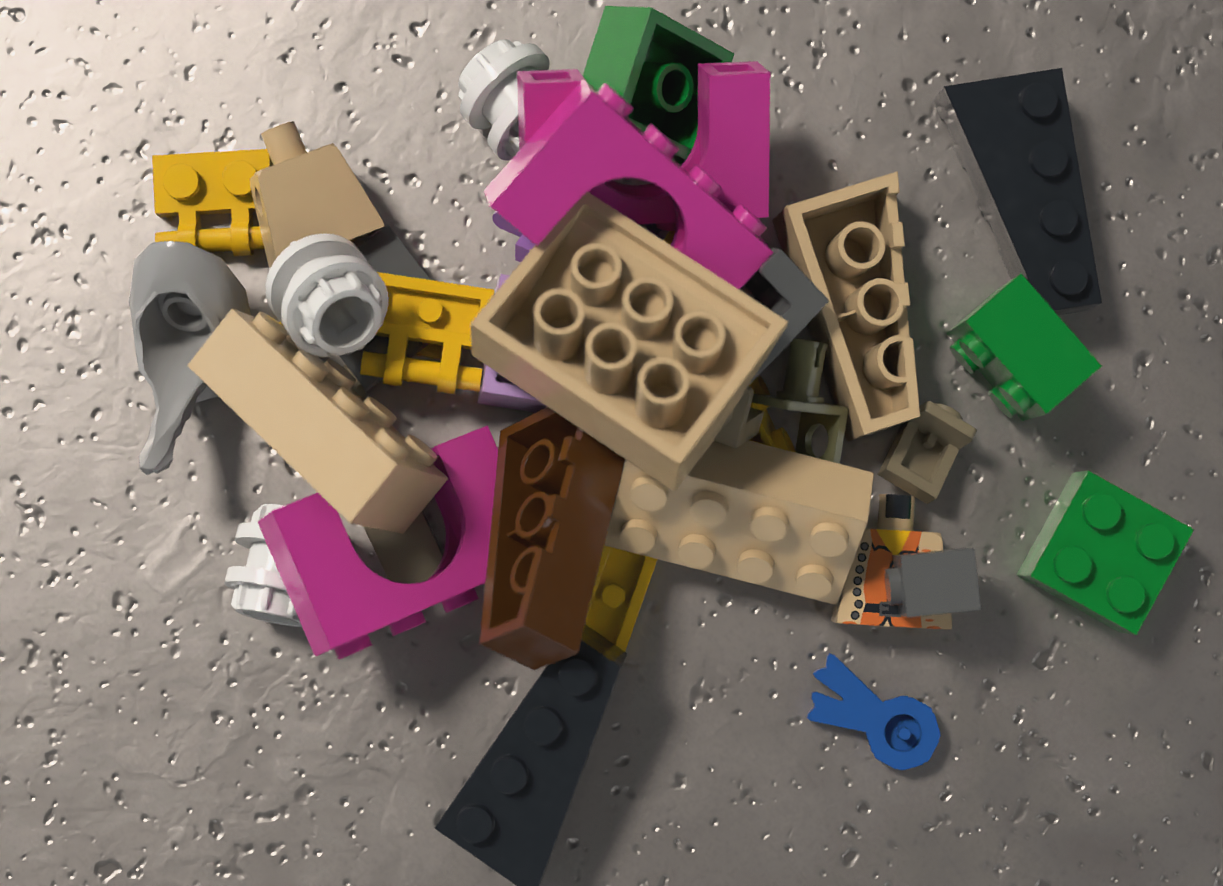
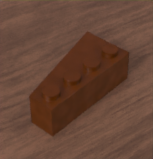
M549 407L500 431L479 643L532 670H537L578 653L625 463V458Z

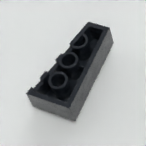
M1062 68L944 86L934 99V105L941 120L945 121L955 144L953 146L962 168L965 167L978 197L977 203L985 221L989 222L1000 247L999 253L1010 278L1013 279L1021 273L1057 315L1083 312L1101 304L1102 299Z
M585 624L578 653L547 665L434 829L516 886H540L627 653Z

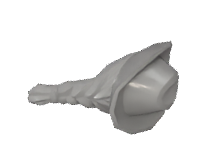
M163 241L151 243L134 260L129 306L138 369L152 387L156 406L147 443L139 455L140 470L146 475L151 473L158 474L169 468L170 463L173 462L175 439L181 435L186 420L190 419L195 403L218 397L187 365L231 309L251 315L246 289L223 259L188 242Z

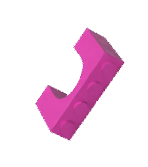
M758 61L698 64V130L691 153L681 166L689 172L697 164L723 188V191L717 198L731 211H734L739 204H742L757 218H768L770 72ZM578 69L517 71L519 151L584 79ZM608 180L587 191L637 224L656 223L658 229L675 231L676 211L672 197L655 183L627 185Z
M583 79L484 190L490 207L537 246L573 205L591 188L616 178H639L655 183L672 197L676 211V228L671 246L738 290L774 253L761 238L767 227L742 204H739L734 211H731L721 202L717 196L723 191V188L700 166L696 164L688 172L672 157L679 150L678 147L654 125L651 124L643 132L629 120L627 115L633 110V107L607 83L597 91Z
M488 425L432 448L438 457L433 464L448 477V480L434 496L444 520L446 544L440 564L425 582L415 584L397 583L387 580L370 570L355 552L338 511L319 493L272 510L257 522L315 657L334 649L338 660L372 646L369 633L388 626L392 636H395L425 623L426 619L422 610L441 603L445 613H448L479 599L475 587L486 582L498 448Z

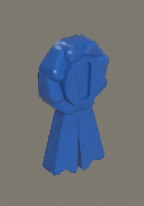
M828 653L825 667L815 670L812 674L817 680L841 696L843 700L834 699L817 691L811 692V700L814 707L807 712L806 718L814 722L865 732L875 758L894 769L907 770L928 762L941 736L932 709L926 704L908 696H898L882 702L834 654Z

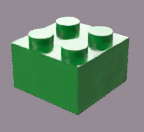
M605 6L582 76L597 91L605 83L613 88L633 107L627 118L643 132L651 124L654 125L678 147L679 150L672 158L679 164H683L691 153L698 130V64L732 62L734 53L652 7Z
M1021 273L999 287L946 333L954 342L949 349L956 360L972 374L978 370L993 387L988 391V394L995 405L1009 418H1013L1017 414L1022 421L1049 413L1102 367Z
M1089 470L1075 472L1069 478L1017 575L1120 633L1137 635L1194 529Z

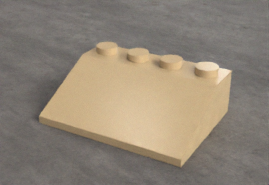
M586 192L546 237L531 249L470 323L472 356L675 492L711 445L786 329L788 321L597 197Z

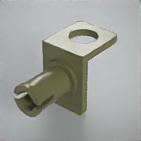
M794 338L789 343L790 348L783 391H777L776 396L754 393L752 403L801 411L795 449L796 453L817 458L811 446L812 436L816 428L823 425L827 430L828 445L825 453L819 459L840 464L849 407L824 403V398L819 397L828 343Z

